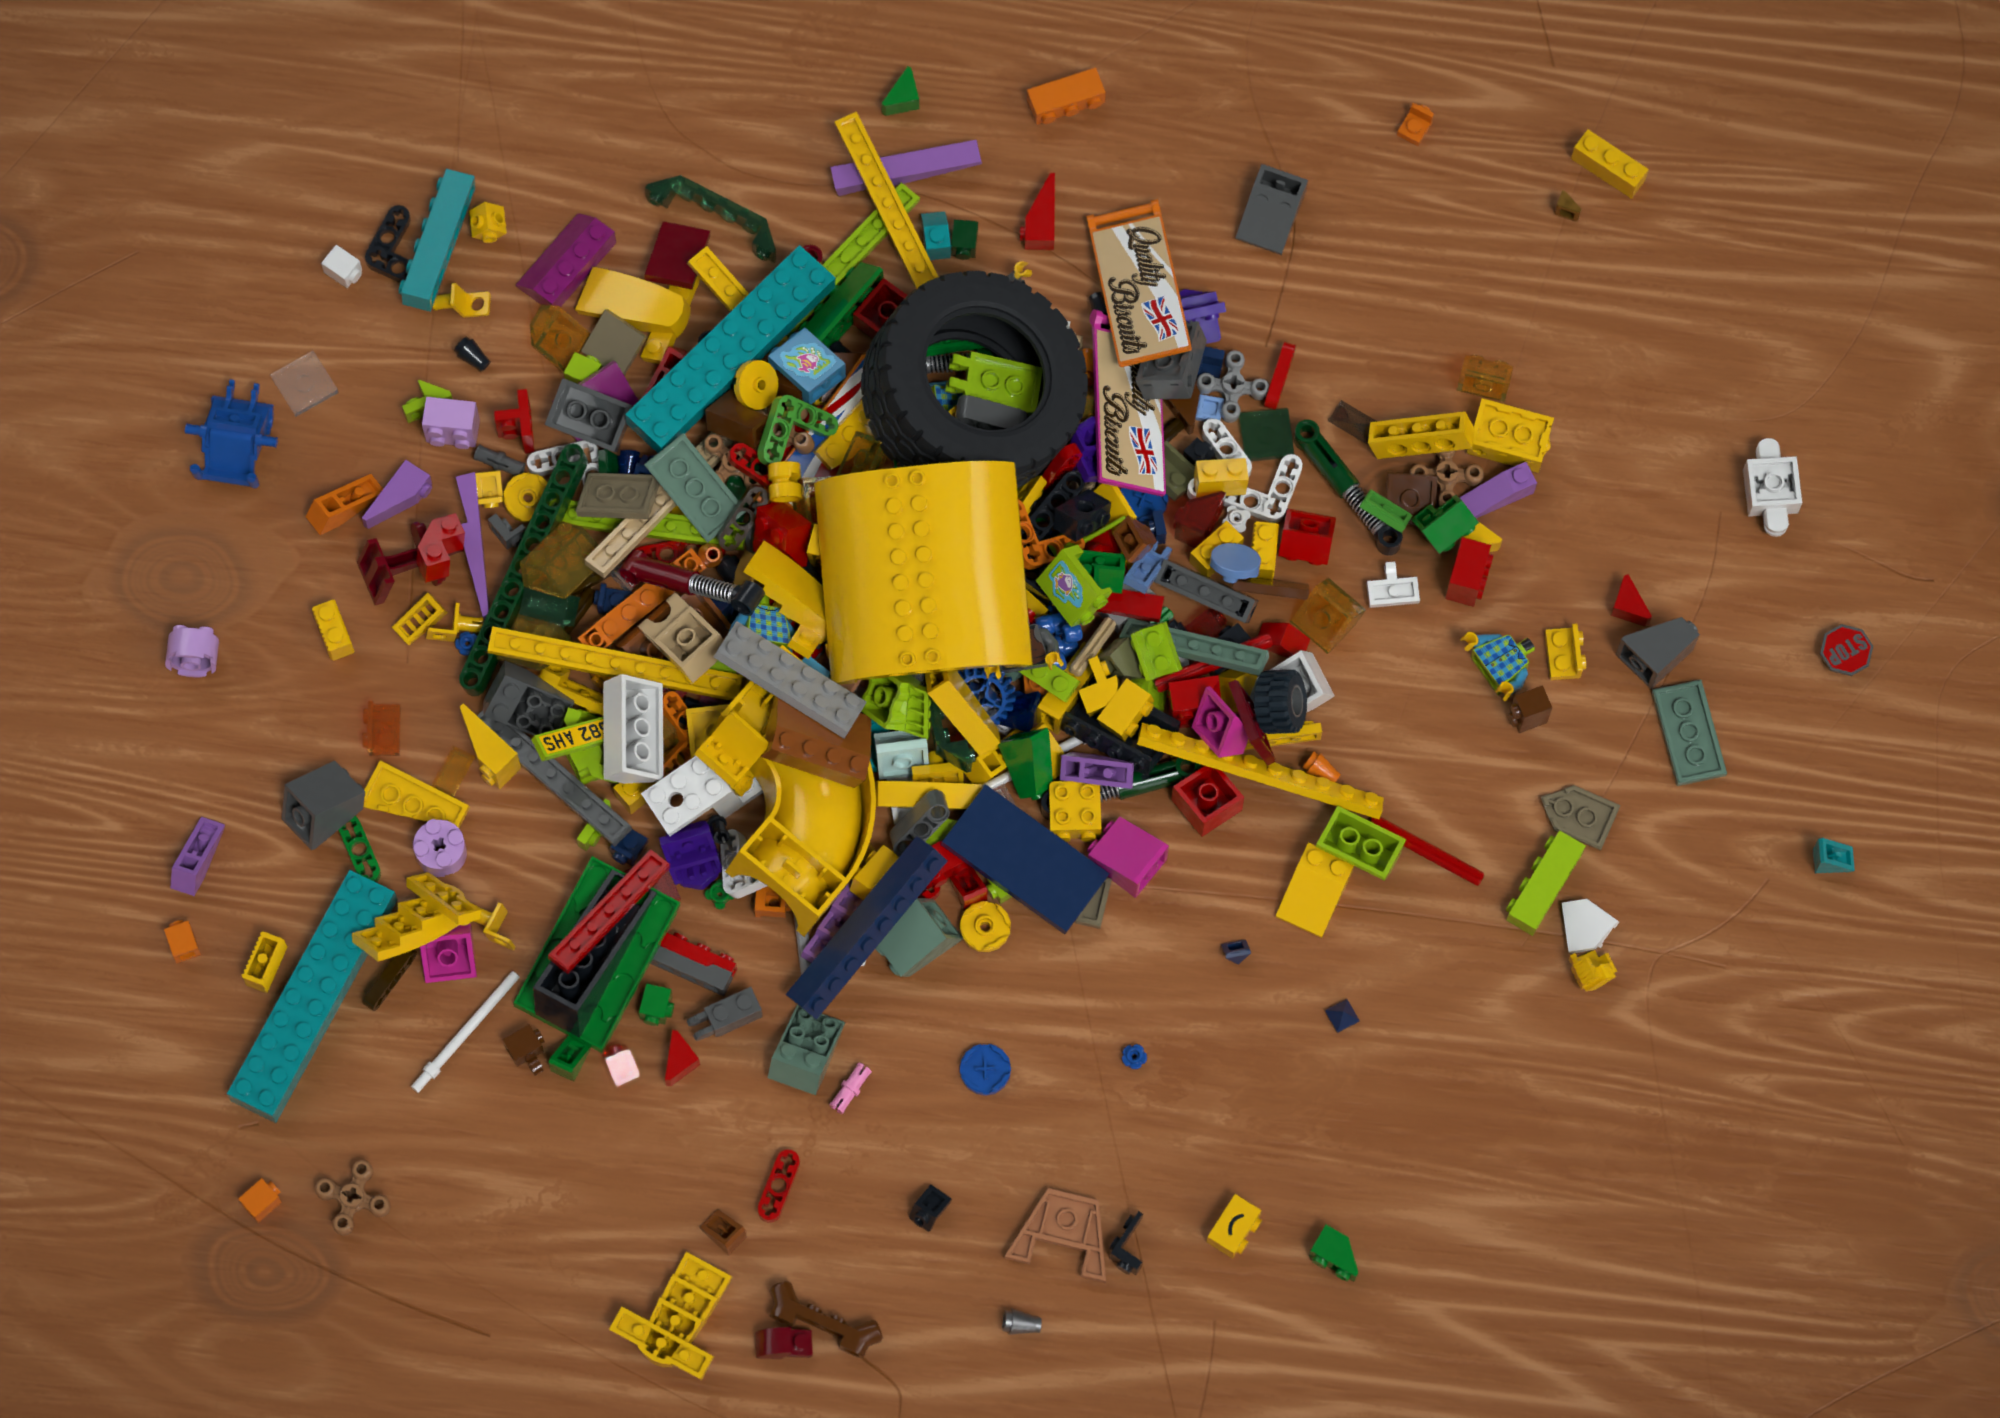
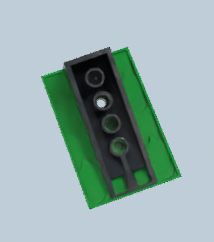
M592 856L514 1001V1007L602 1053L622 1019L624 1011L658 951L665 934L676 917L677 911L680 908V902L651 887L567 974L548 959V954L626 875V873Z

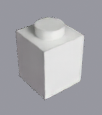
M338 245L331 250L321 263L324 273L346 288L351 283H356L362 274L360 260Z

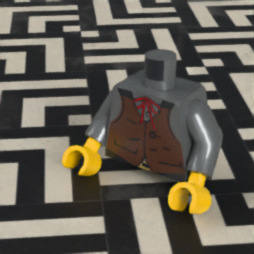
M1038 624L1029 625L1033 665L1012 668L1005 666L985 667L986 678L989 679V675L995 672L997 679H1000V668L1005 673L1047 666L1050 670H1053L1052 666H1054L1055 662H1058L1060 667H1062L1064 663L1060 657L1058 641L1048 629L1042 628Z

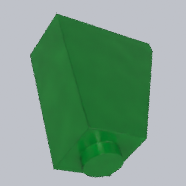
M1048 728L1015 733L1001 741L998 746L1019 798L1030 797L1031 800H1037L1043 797L1045 791L1049 789L1050 783L1053 782Z

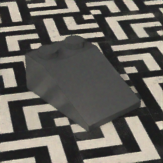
M562 378L545 425L618 453L628 427L625 414L634 405Z

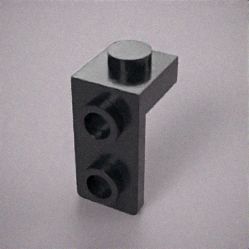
M1138 1211L1136 1216H1129L1123 1226L1126 1231L1121 1238L1116 1236L1109 1247L1112 1251L1110 1259L1117 1263L1116 1267L1128 1275L1130 1273L1137 1275L1143 1261L1123 1249L1143 1218V1213Z

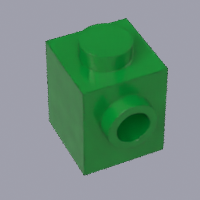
M646 983L639 1010L640 1019L645 1024L651 1026L665 1025L667 1017H672L675 1003L671 1002L673 996L672 989Z

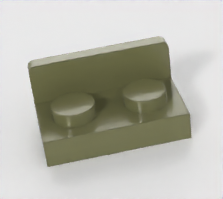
M1164 441L1166 494L1176 501L1187 493L1188 484L1194 478L1195 466L1169 442Z

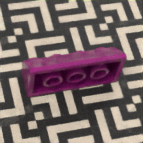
M578 213L517 282L516 287L552 314H555L590 274L592 267H596L616 244L615 231L596 217Z

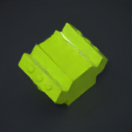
M912 675L869 679L867 691L862 696L866 704L861 712L884 729L904 731L923 739L927 738L928 740L931 728V699L927 693V687L921 686V682Z
M568 707L564 722L566 726H571L600 717L581 709L575 710ZM604 745L566 755L576 777L582 784L586 785L592 781L605 780ZM605 780V781L613 782V783H616V784L619 783V782H614V781H610V780Z

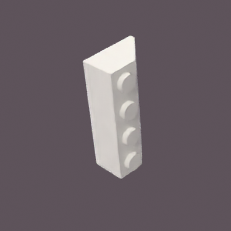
M624 674L604 681V779L624 784L660 781L663 779V683Z

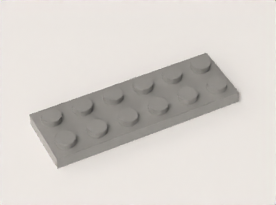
M738 621L735 622L714 655V658L842 738L846 737L866 704L865 700Z

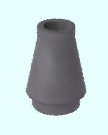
M1011 1309V1311L1005 1310L1002 1331L1008 1332L1009 1335L1040 1333L1042 1318L1015 1309Z

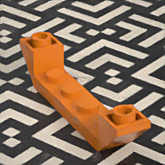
M692 548L670 563L698 571L699 573L707 568ZM645 583L590 626L577 640L580 644L606 648L676 591Z

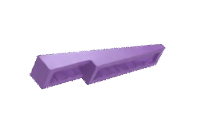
M977 140L880 158L893 186H897L901 182L905 184L982 164ZM854 163L831 167L835 190L838 196L866 190Z
M475 472L457 476L456 481L467 518V523L461 524L465 532L464 549L483 620L485 621L490 608L480 506L478 504Z

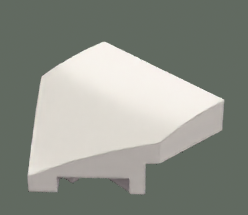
M1588 899L1562 903L1568 952L1570 954L1595 950L1597 947L1601 948L1603 946L1602 943L1611 930L1619 924L1618 920Z

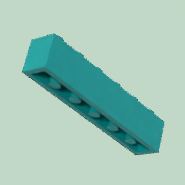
M446 169L444 176L439 177L436 191H438L436 198L432 197L429 205L430 215L428 218H424L422 223L421 239L417 238L414 245L415 256L413 259H409L407 264V278L402 280L399 286V294L402 296L403 305L431 312L476 189L475 176Z

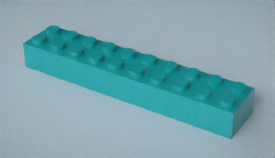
M799 245L625 414L626 424L657 453L662 451L681 434L684 433L685 435L705 415L706 408L734 387L737 380L735 375L740 366L749 360H761L835 288V277Z
M351 870L348 871L227 1092L231 1102L277 1123L368 956L365 951L352 942V933L375 927V917L390 914L398 900L395 891Z

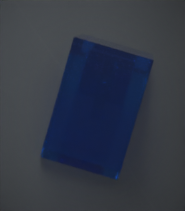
M1035 691L1017 696L1015 702H1012L1013 710L1007 711V718L1002 719L999 717V725L1025 732L1033 729L1037 718V707L1040 704L1041 693Z

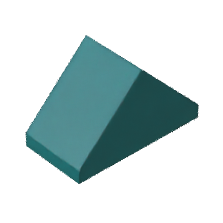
M1825 838L1817 840L1813 848L1815 873L1855 871L1852 846Z

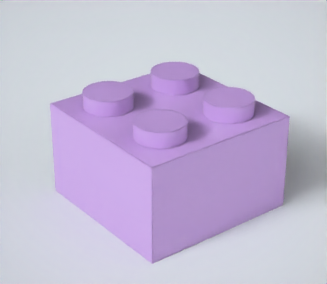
M426 397L422 421L426 442L438 447L444 446V444L454 445L459 449L476 447L480 422L476 402Z

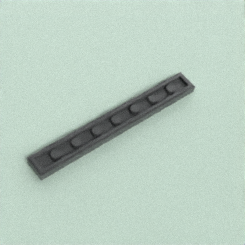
M483 711L477 715L518 753L522 767L614 847L632 830L630 824L554 758L542 762L531 738L523 731L484 716Z

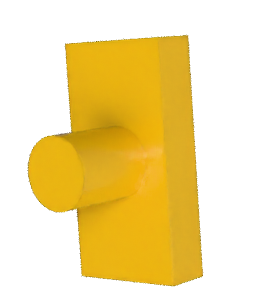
M931 751L928 753L929 765L912 766V781L964 783L962 761L944 763L941 751Z

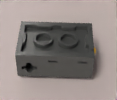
M1198 321L1190 322V324L1186 322L1192 346L1191 351L1140 363L1135 381L1144 399H1191L1207 342Z

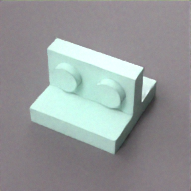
M904 731L874 734L879 780L912 776V766L929 765L927 738L923 739Z

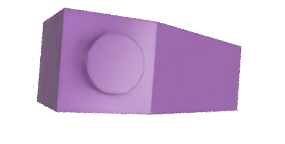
M405 460L363 515L364 527L369 529L418 504L422 497L426 498L432 490L430 475Z
M1527 462L1503 471L1463 495L1460 499L1474 517L1479 518L1533 494L1537 481Z
M1070 752L1061 755L1060 780L1128 789L1133 787L1134 763L1081 752Z
M204 817L200 818L172 867L171 889L195 896L206 876L225 829V824Z

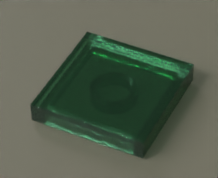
M1288 408L1240 413L1239 423L1243 452L1250 462L1282 459L1286 455H1294Z

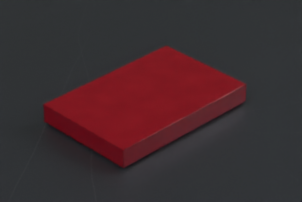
M663 221L644 274V280L693 290L697 274L687 263L708 245L710 230Z
M1235 679L1229 682L1228 685L1249 742L1267 766L1274 763L1276 759L1268 737L1260 729L1257 722L1254 701L1238 680Z

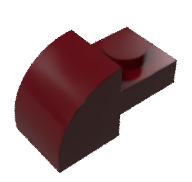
M791 1327L763 1329L755 1333L757 1359L810 1358L813 1356L812 1330H794Z

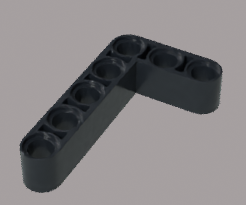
M1077 471L1066 473L1030 517L1039 542L1043 541L1053 529L1055 507L1052 506L1051 501L1058 499L1065 503L1082 493L1085 482L1081 477V473ZM1070 480L1075 481L1079 488L1075 490L1070 489L1066 482ZM1044 518L1049 525L1047 527H1040L1036 524L1035 520ZM1021 529L1022 538L1027 537V534L1023 529ZM1039 567L1031 570L1024 568L1025 573L1033 571L1039 577L1045 568ZM1025 577L1026 589L1044 604L1052 605L1051 600L1036 580L1030 581Z

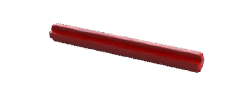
M1265 633L1240 644L1265 650L1272 647V639L1268 633ZM1197 661L1182 667V670L1156 678L1154 684L1157 691L1161 693L1168 689L1169 682L1195 679L1221 667Z
M1382 817L1380 819H1371L1370 822L1405 838L1404 847L1476 886L1482 882L1484 878L1482 871Z

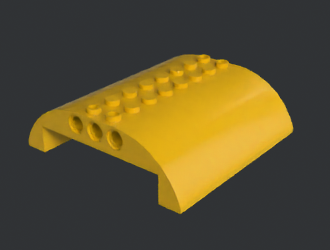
M964 461L850 473L814 483L831 680L839 685L857 683V680L994 666L1012 668L1033 665L1015 462Z

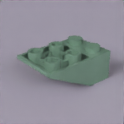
M797 1005L772 1056L767 1078L816 1095L830 1064L845 1022L821 1014L816 1020Z

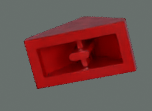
M1627 574L1621 582L1611 616L1645 627L1649 625L1652 615L1629 574Z
M1263 623L1258 635L1268 633L1272 639V647L1265 650L1286 658H1290L1301 650L1307 651L1310 643L1309 637L1289 623Z
M971 866L961 876L953 875L949 878L964 911L974 903L988 900V890Z
M672 1030L665 1074L666 1086H673L700 1066L698 1056L677 1030Z

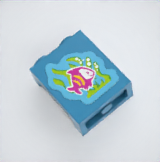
M805 327L798 333H793L788 338V341L780 347H775L768 355V363L802 391V400L810 405L846 377L845 363Z

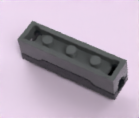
M1169 559L1163 560L1161 569L1154 581L1244 623L1250 622L1259 602L1258 599L1240 591H1234L1233 588Z

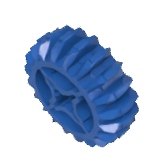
M984 668L965 669L963 672L957 670L977 700L978 694L983 692L984 687H986L984 698H981L979 702L982 707H996L986 711L994 724L999 725L1000 718H1008L1007 711L1013 710L1012 702L1016 700V696L1012 694L1016 688L1013 685H1009L1012 682L1011 677L1003 678L1005 672L1000 670V679H997L995 672L991 673L989 679H987ZM984 678L982 682L977 684L973 682L967 683L972 679ZM992 682L995 683L997 687L1000 689L1002 698L998 697L997 693L992 691Z

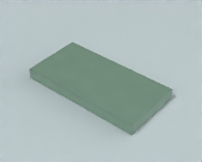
M683 433L644 465L706 542L709 543L717 536L719 530L737 505L738 500ZM746 511L739 512L736 516V520L740 518L743 514H745Z
M1702 680L1652 690L1653 700L1677 786L1726 776L1727 771Z

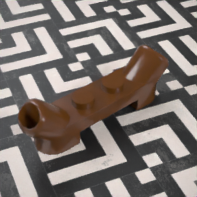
M783 1281L777 1283L770 1290L774 1302L769 1313L771 1318L793 1328L798 1319L842 1339L840 1350L863 1359L868 1347L880 1343L883 1339L878 1322L875 1320L850 1327L845 1324L846 1321L836 1315H832L830 1318L821 1314L822 1310L814 1305L808 1304L806 1307L799 1304L791 1282Z

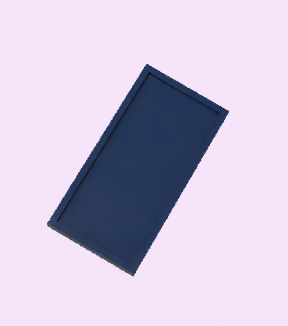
M986 784L941 843L948 851L1064 935L1109 876V873Z

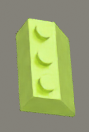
M1337 806L1316 847L1385 881L1401 855L1406 839Z

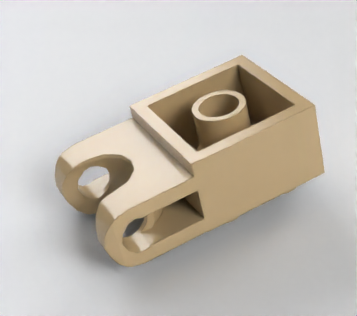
M673 593L666 600L671 607V612L667 619L654 623L646 618L638 625V628L660 652L694 683L718 661L714 658V655L724 639L677 593Z

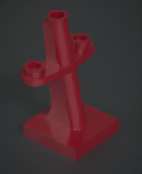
M414 522L411 524V534L416 548L395 555L384 556L377 538L367 540L357 560V564L374 605L385 602L395 582L394 575L418 567L416 563L417 549L427 530L424 523ZM464 549L453 553H449L448 555L451 556L463 552ZM446 577L431 582L434 586L442 584V581L446 580Z

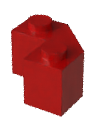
M456 513L433 519L418 545L416 563L425 583L448 577L450 571V557L448 554L464 549L465 532Z

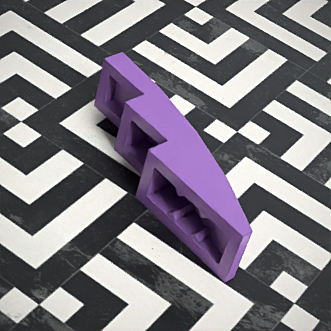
M852 880L848 882L832 904L829 913L818 926L815 935L802 951L801 957L810 963L813 962L862 903V899L849 891Z

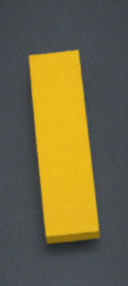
M876 781V807L912 809L926 793L932 790H939L945 794L949 810H966L982 790V784Z

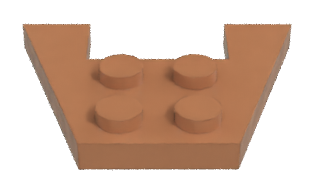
M1048 1188L1004 1256V1259L1030 1265L1035 1241L1051 1243L1086 1252L1080 1277L1106 1283L1099 1200Z

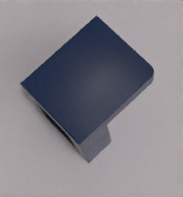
M1205 347L1197 377L1202 373H1210L1214 378H1220L1225 350Z

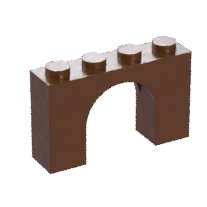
M776 369L778 377L776 397L790 395L802 400V391ZM734 387L705 409L707 430L738 443H744L753 449L760 444L768 416L743 406L736 398Z

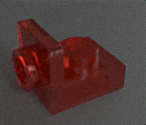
M1207 609L1185 626L1188 632L1215 638L1227 627L1226 623L1228 621L1223 613Z
M614 1044L606 1049V1053L602 1054L616 1086H620L640 1076L629 1048L625 1044Z

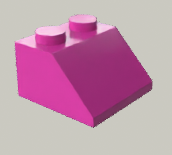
M1210 686L1206 687L1191 727L1219 758L1243 754L1248 742V736L1243 723Z
M471 923L468 925H458L445 935L420 947L425 983L477 977Z

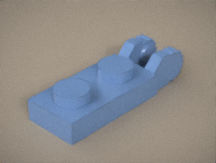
M1157 541L1141 560L1136 561L1125 575L1123 583L1145 594L1156 579L1163 560L1169 558L1172 548L1167 546L1160 555L1155 552L1159 543Z

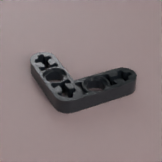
M396 205L388 211L365 254L368 268L399 283L402 280H406L408 275L406 268L409 259L394 253L411 222L410 213L406 207ZM400 214H403L404 220H398L396 224V230L394 228L396 222L394 216H399ZM385 233H392L395 236L393 242L388 244L382 242L381 237ZM379 254L382 261L377 260L373 263L372 256L377 257ZM397 263H401L406 267L401 274L392 272V267Z

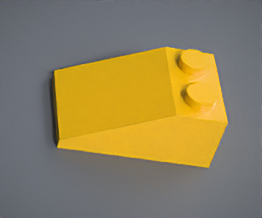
M463 703L460 706V710L480 766L479 770L483 773L481 777L488 785H496L501 789L521 769L518 753Z
M1308 842L1275 917L1322 938L1352 875L1354 865Z

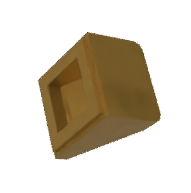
M1562 190L1555 215L1578 222L1581 208L1566 191Z

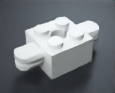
M1766 438L1759 442L1755 450L1756 459H1747L1743 468L1748 517L1763 516L1766 533L1770 536L1778 537L1783 535L1789 526L1788 514H1798L1802 505L1797 456L1781 457L1779 443L1774 439Z

